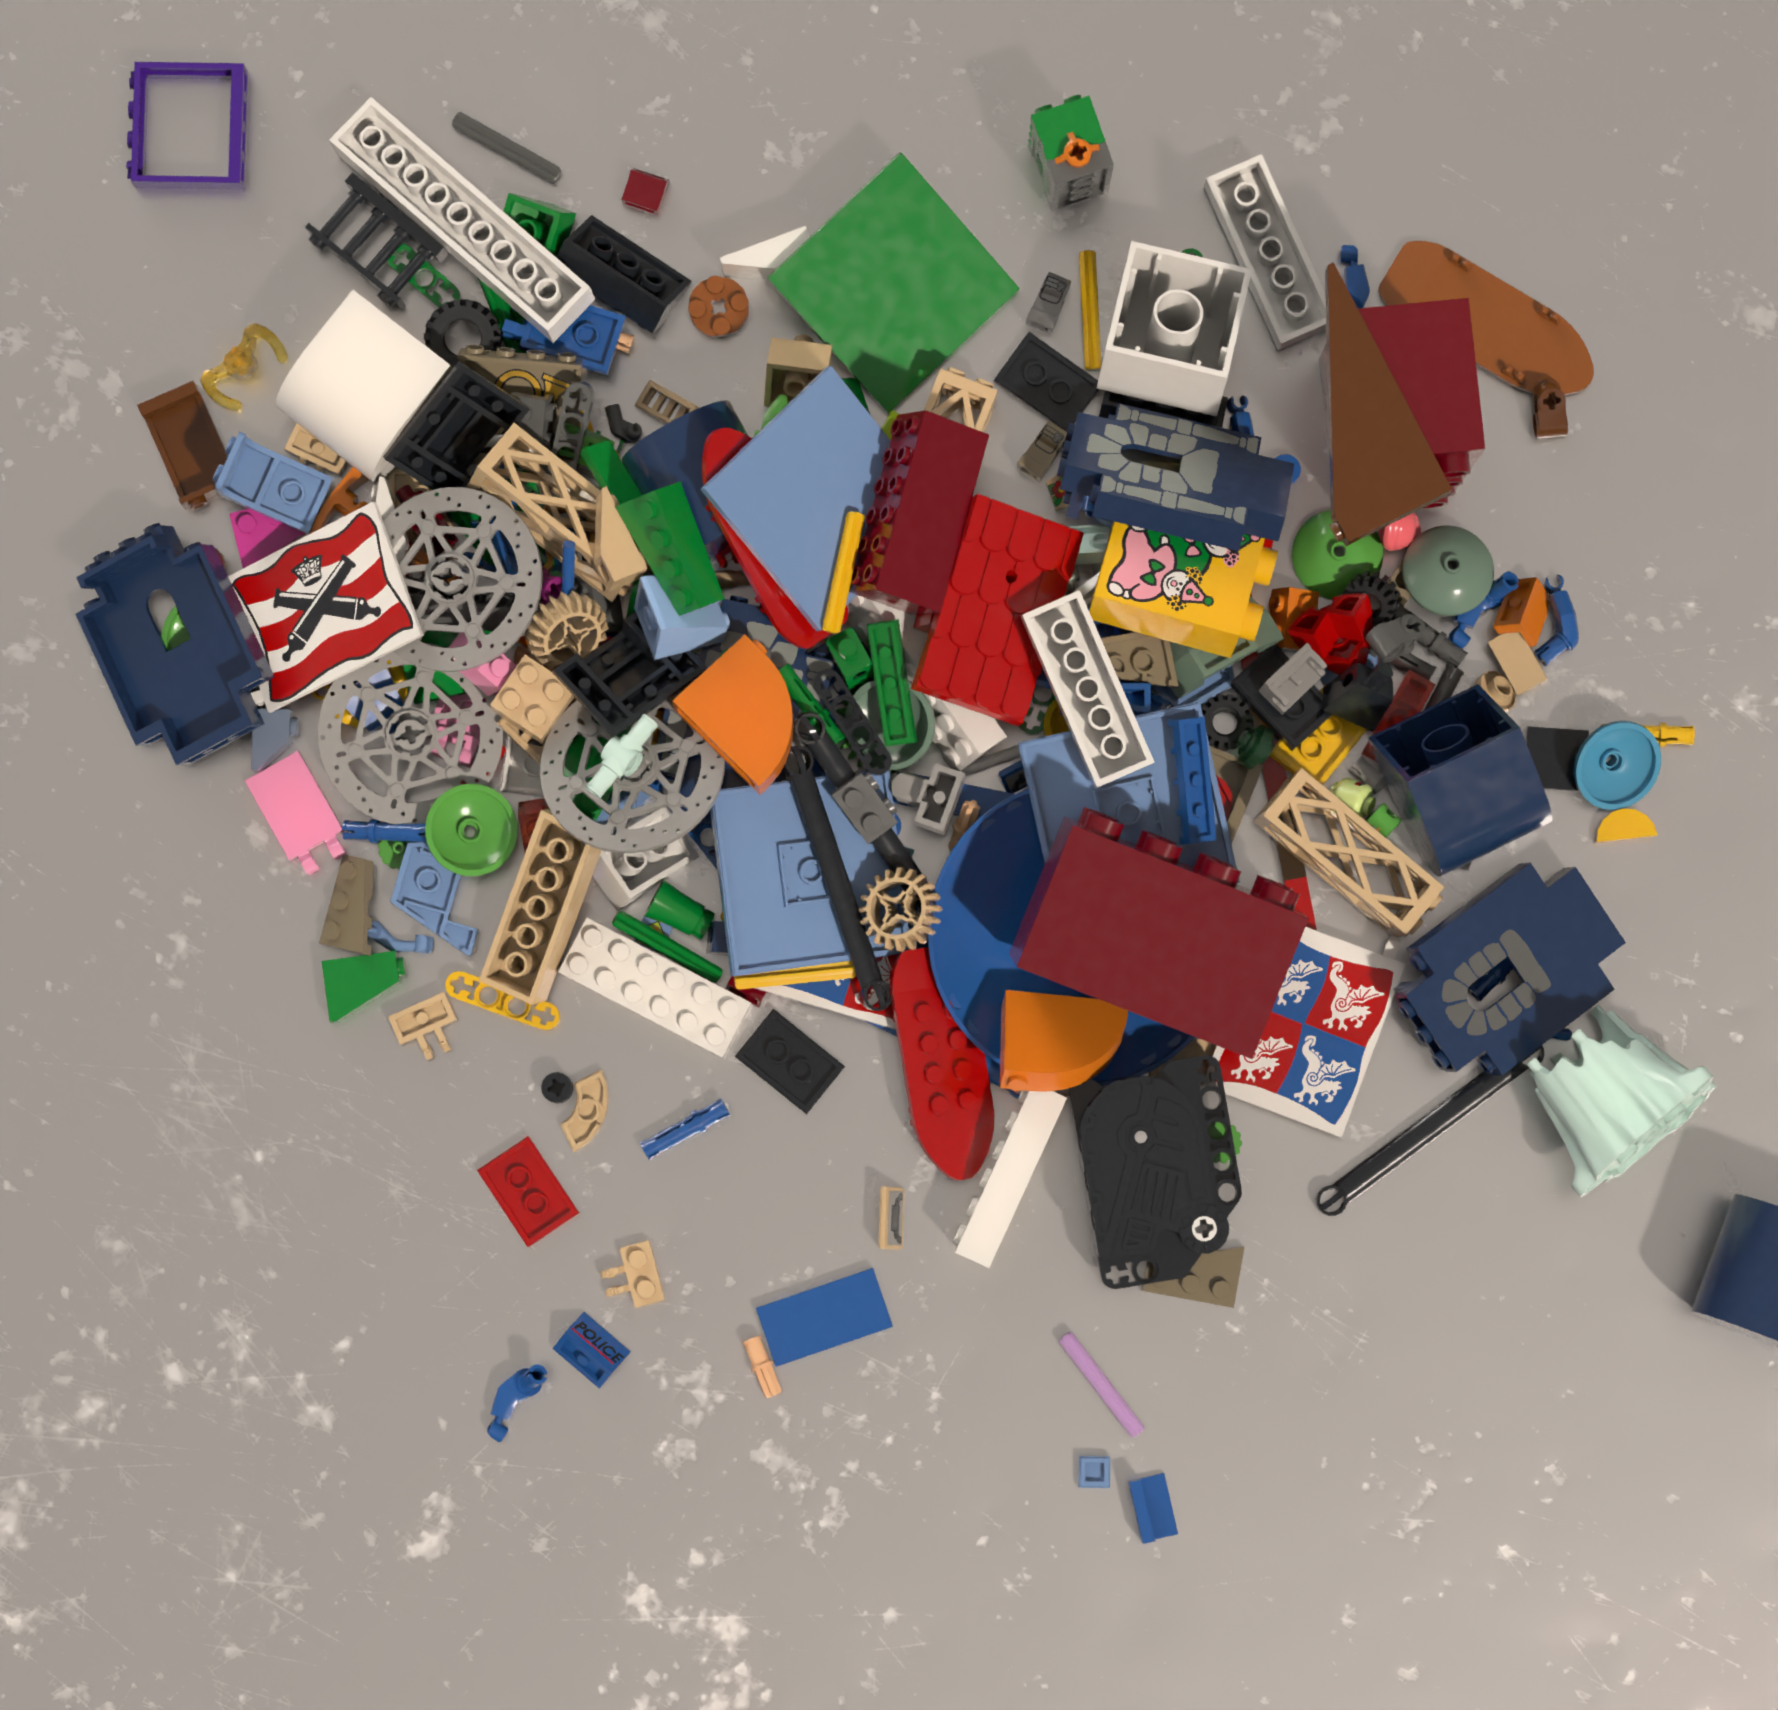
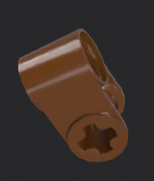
M1542 378L1536 382L1533 388V429L1535 438L1545 439L1567 436L1568 421L1565 395L1555 379Z

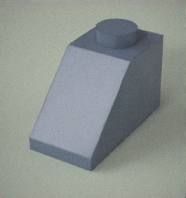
M258 709L265 724L252 731L251 770L255 773H259L269 767L293 744V736H298L299 718L294 717V712L290 709H278L272 713H269L267 709Z

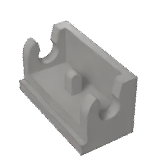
M1306 643L1263 684L1259 692L1283 715L1326 673L1324 669L1327 665L1311 646Z

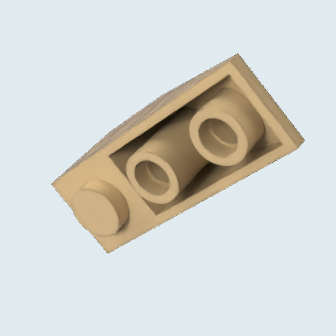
M606 486L601 489L596 498L594 565L607 592L639 580L647 570V561L640 549H637L632 535L615 506L619 505L617 498L610 494Z

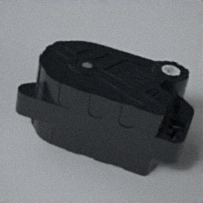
M1210 1055L1178 1059L1166 1063L1156 1078L1150 1076L1128 1077L1117 1080L1105 1087L1090 1079L1078 1086L1069 1088L1079 1151L1078 1157L1083 1174L1085 1199L1090 1215L1091 1234L1101 1281L1111 1289H1120L1185 1277L1202 1253H1212L1225 1244L1230 1229L1227 1217L1242 1196L1223 1078L1218 1060ZM1202 1061H1206L1209 1066L1213 1065L1214 1071L1209 1073L1210 1082L1216 1080L1217 1086H1208L1200 1089L1199 1083H1206L1205 1075L1197 1071V1068L1202 1066ZM1208 1091L1215 1092L1219 1097V1104L1214 1109L1206 1108L1203 1104V1096ZM1213 1122L1221 1123L1225 1129L1223 1137L1219 1140L1212 1139L1208 1134V1127ZM1220 1152L1225 1153L1230 1159L1229 1167L1223 1171L1216 1169L1213 1164L1215 1155ZM1225 1183L1231 1184L1235 1189L1234 1198L1228 1202L1223 1201L1218 1194L1220 1186ZM1200 1221L1208 1226V1229L1203 1231V1236L1195 1231V1227L1200 1226ZM1144 1260L1150 1261L1154 1267L1153 1274L1146 1279L1141 1278L1137 1274V1266ZM1131 1262V1274L1134 1281L1128 1282V1275L1120 1276L1116 1284H1113L1112 1279L1106 1278V1273L1111 1272L1112 1266H1116V1269L1119 1271L1128 1270L1125 1264Z

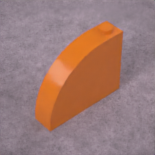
M744 635L672 702L674 711L761 795L774 782L786 763L793 739V713L786 683L774 663L767 657V650L757 639L751 641Z
M1006 990L1001 1007L1000 1088L1013 1091L1047 1092L1068 1089L1089 1081L1102 1072L1115 1057L1122 1041L1128 1018V1010L1100 999Z

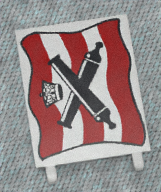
M374 501L228 576L275 676L259 686L260 690L251 693L257 708L259 709L265 704L269 713L424 636L379 508Z

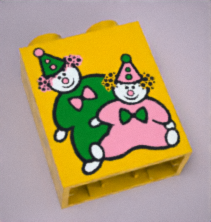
M1113 521L1089 609L1090 615L1097 622L1231 658L1239 638L1252 642L1255 641L1264 606L1249 602L1253 583L1269 586L1278 550L1264 547L1265 538L1249 534H1243L1239 551Z

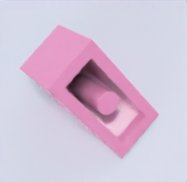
M459 633L448 648L467 645L466 635ZM478 640L477 644L479 648H481L482 644L480 640ZM502 654L487 664L459 672L487 696H490L500 691L517 665Z

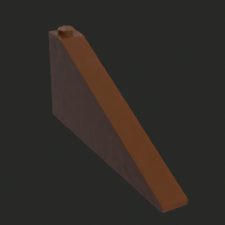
M1333 262L1325 270L1331 519L1333 521L1330 524V529L1338 542L1342 540L1345 546H1348L1450 494L1452 488Z

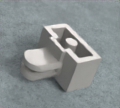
M935 763L930 779L907 772L899 773L892 781V794L897 801L918 808L914 820L916 826L946 836L966 776L963 772Z

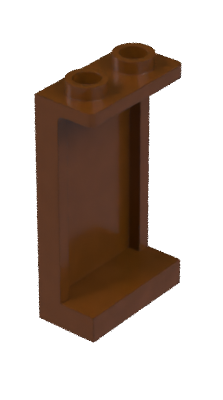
M190 381L137 406L151 432L179 496L180 504L184 509L190 507L191 510H196L205 506L208 503L207 499L218 495L214 485L215 482L212 480L219 464L225 465L227 454L198 386L194 381Z

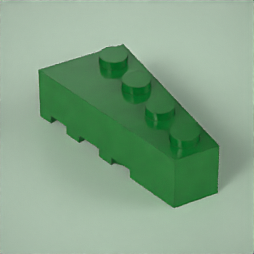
M681 482L665 486L615 506L679 616L725 599Z

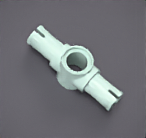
M643 714L627 735L623 734L621 738L616 736L610 739L601 753L602 767L585 786L586 789L601 799L616 778L620 779L623 775L627 777L632 775L642 762V746L657 729V723L646 714Z

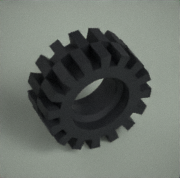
M1365 571L1362 575L1360 573L1357 574L1350 581L1342 595L1369 592L1380 600L1381 607L1377 610H1372L1374 628V626L1376 627L1383 622H1389L1393 618L1400 605L1401 600H1397L1400 592L1399 590L1393 591L1397 585L1394 581L1388 584L1387 580L1390 577L1384 575L1381 579L1379 578L1380 572L1375 571L1371 576L1370 571Z
M1219 694L1215 698L1211 697L1202 706L1201 709L1203 717H1205L1206 732L1210 746L1227 751L1238 748V746L1246 741L1253 727V716L1249 711V706L1245 705L1241 698H1235L1232 694ZM1228 711L1235 716L1237 725L1233 732L1221 734L1215 730L1213 718L1218 712Z

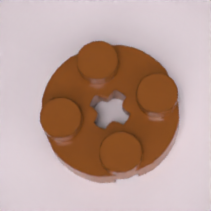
M711 276L707 280L700 282L692 291L689 298L688 311L693 325L703 335L710 338L729 337L735 335L744 327L749 315V301L744 289L734 280L726 277ZM714 301H724L726 312L724 314L722 312H718L716 315L713 314V306L711 304Z

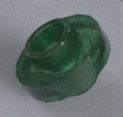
M1260 725L1256 729L1252 728L1249 731H1243L1236 742V746L1239 747V763L1248 769L1254 768L1258 763L1263 764L1270 756L1274 747L1272 743L1273 731L1264 725Z

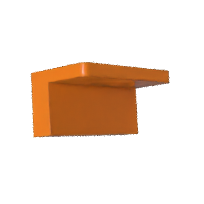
M1537 577L1518 579L1519 583H1516L1519 585L1518 588L1503 598L1493 625L1498 634L1520 632L1529 647L1537 645L1551 607L1549 602L1550 596Z

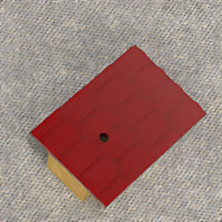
M978 493L974 495L969 507L941 613L934 614L911 689L1015 726L1021 725L1028 713L1038 675L1042 671V665L1021 616L1065 596L1068 581L1072 578L1084 533L995 499H990L987 496Z

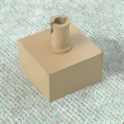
M805 334L796 336L794 340L771 337L766 367L764 406L770 407L775 398L780 394L787 395L789 404L821 371L831 365L832 345L813 343V339Z

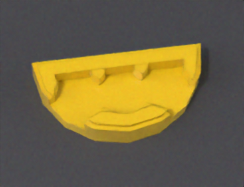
M1623 808L1611 812L1601 821L1596 830L1595 843L1654 837L1658 834L1654 823L1646 814L1636 809Z

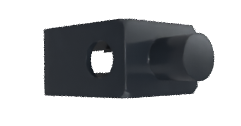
M1380 662L1374 669L1361 663H1354L1323 688V710L1373 732L1393 701L1392 668L1383 662Z

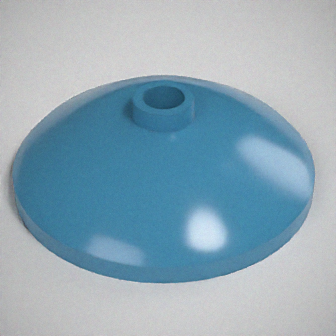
M1614 721L1597 728L1584 740L1575 758L1574 780L1577 789L1588 802L1602 809L1616 810L1635 804L1651 790L1657 780L1661 767L1659 744L1649 730L1632 721ZM1612 754L1611 759L1605 762L1607 757Z

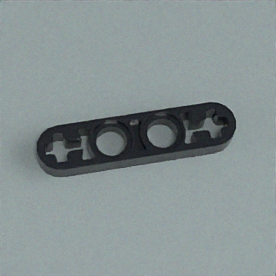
M832 669L820 671L814 679L815 691L861 764L873 776L886 774L892 764L890 753L848 687L836 671ZM823 676L836 680L833 688L837 694L840 690H843L845 695L834 699L831 704L827 700L832 698L829 689L825 688L822 690L820 688ZM847 701L853 706V714L850 717L841 718L836 714L835 707L839 702ZM858 727H864L870 733V739L865 744H857L852 738L853 731ZM874 742L879 746L873 748L875 754L878 757L884 756L886 758L883 762L884 768L881 770L877 766L871 768L869 764L872 762V757L869 752L865 756L860 752L868 749Z

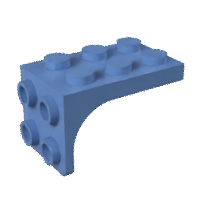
M239 432L237 438L232 436L225 450L227 454L226 463L224 466L219 464L212 480L215 482L214 485L218 495L309 535L334 480L333 477L269 450L249 439L245 433Z

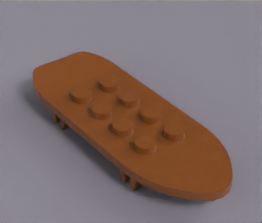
M1427 241L1407 242L1403 245L1379 285L1378 292L1386 306L1469 298L1476 365L1520 390L1533 393L1536 382L1548 377L1555 379L1559 383L1564 395H1569L1585 390L1593 379L1594 366L1591 356L1582 338L1570 323L1550 308L1449 248Z

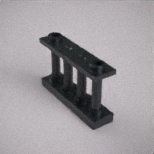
M352 172L345 180L346 185L350 189L348 192L349 197L320 231L310 223L306 225L305 228L311 235L308 240L321 251L327 248L379 291L377 297L387 306L391 307L395 304L402 310L405 304L398 296V293L427 260L431 261L434 258L441 264L448 256V253L444 246ZM366 202L373 208L371 211L372 215L346 246L340 249L329 238L358 204L362 205ZM388 220L396 227L393 230L395 234L366 268L362 267L352 256L381 223L385 224ZM411 239L418 245L416 249L418 252L387 287L375 275L404 241L408 242Z

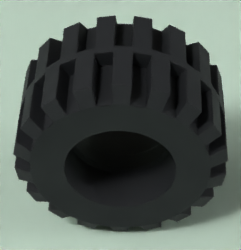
M459 299L447 302L431 314L432 316L425 326V345L450 364L452 369L459 360H457V355L447 347L445 333L448 326L454 321L465 319L473 322L480 330V345L484 346V350L496 351V348L501 347L502 333L497 318L488 307L483 306L477 301Z

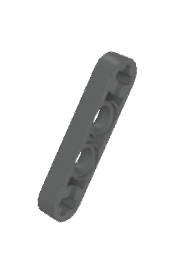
M585 381L574 382L565 391L552 453L558 458L561 447L571 448L574 452V460L566 464L577 473L580 465L578 463L582 444L587 433L594 402V390ZM579 388H582V394L587 396V399L580 402L578 410H584V414L579 411H568V407L574 408L576 406L577 397L572 396V392H576ZM568 417H575L580 421L581 429L578 433L573 434L567 431L565 421ZM548 466L547 474H549V475L552 476L551 471H550L549 466ZM551 492L552 497H558L553 492Z

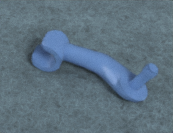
M372 921V929L368 930V937L390 951L431 953L433 950V937L416 935L415 941H402L394 938L378 921Z

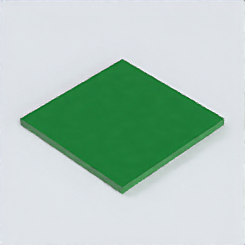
M901 152L892 158L767 277V280L824 344L832 345V353L888 414L1020 289Z

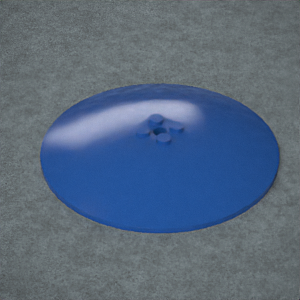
M1028 788L1011 795L989 809L967 829L953 847L942 866L933 893L940 894L941 897L938 901L934 902V905L941 906L943 909L941 912L934 913V917L939 918L941 922L940 924L932 923L930 927L935 930V934H928L930 965L936 986L946 1008L967 1038L998 1064H1000L1001 1007L1006 990L1097 999L1016 967L1009 955L1045 865ZM1128 1011L1122 1041L1115 1057L1102 1072L1092 1079L1101 1086H1107L1120 1079L1144 1075L1172 1059L1195 1037Z

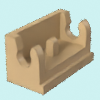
M1520 632L1501 634L1488 641L1517 696L1549 680L1531 647H1529Z

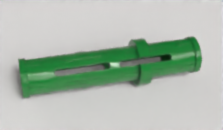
M790 663L782 667L779 672L786 683L792 700L802 712L818 714L825 723L826 731L834 743L838 744L845 736L829 717L830 712L827 708L825 710L822 708L795 673ZM808 716L807 719L819 733L820 724L818 720Z

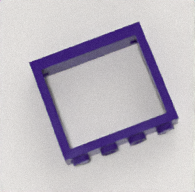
M134 62V71H131V78H129V87L134 89L133 101L128 103L129 119H133L132 131L127 133L128 149H132L131 161L126 163V168L128 169L127 179H131L135 188L244 190L248 70L244 63ZM148 78L231 80L228 177L145 175Z

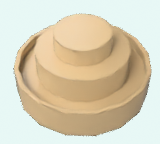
M1487 671L1476 679L1474 686L1479 684L1506 713L1514 707L1516 703L1515 690L1509 680L1496 671Z

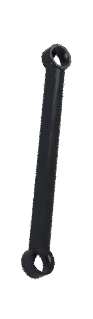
M814 712L799 714L793 723L795 736L806 744L835 789L839 788L855 776L854 771L826 731L823 719ZM808 716L818 720L820 724L819 734L807 719ZM800 721L805 725L813 737L812 739H806L799 734L798 726ZM892 828L872 841V844L894 874L898 867L904 868L905 872L909 869L916 870L917 876L922 874ZM901 885V887L903 888V890H904L905 892H906V890L908 889V887L910 886V885ZM919 898L915 907L921 914V901Z
M791 746L790 752L794 753L798 761L799 773H795L789 768L787 760L782 770L790 777L861 987L859 1000L867 1010H885L892 1003L890 986L883 981L873 948L866 934L865 925H862L860 922L862 916L858 910L859 907L812 771L814 764L813 755L804 746ZM801 753H803V755L805 756L806 764ZM871 986L877 995L878 1007H873L867 1000V992ZM880 987H882L884 990L885 998Z
M1540 1046L1503 1076H1494L1483 1071L1334 1184L1321 1188L1315 1198L1318 1210L1327 1216H1336L1342 1213L1348 1203L1527 1069H1530L1522 1062L1538 1050L1537 1060L1541 1063L1544 1058L1543 1046ZM1332 1189L1338 1191L1322 1205L1320 1204V1197L1323 1192ZM1340 1198H1343L1341 1207L1334 1212L1325 1211Z

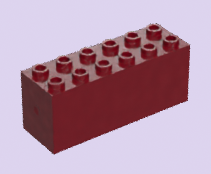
M923 410L899 414L891 425L890 433L892 437L890 445L883 454L882 463L884 467L881 477L878 478L874 486V493L876 495L873 506L866 515L867 528L865 535L859 543V557L853 570L849 589L850 593L911 615L941 613L989 438L987 433Z

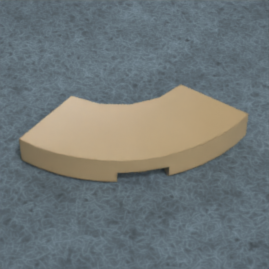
M602 1069L574 1083L577 1093L576 1106L570 1117L560 1124L573 1152L580 1150L594 1138L605 1119L608 1108V1087Z

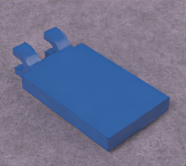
M589 305L554 343L526 319H524L523 325L505 319L502 327V336L511 340H521L520 349L525 351L542 350L545 351V355L558 356L560 352L574 353L576 358H583L584 369L608 376L626 316Z

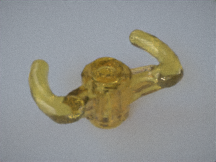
M257 323L248 325L244 329L241 343L238 346L232 347L228 354L225 355L221 365L204 371L200 382L205 392L214 402L234 411L241 409L242 403L221 393L216 388V383L230 378L248 381L255 376L258 370V361L254 356L257 339L262 338L271 346L279 362L287 360L288 356L284 345L268 328Z

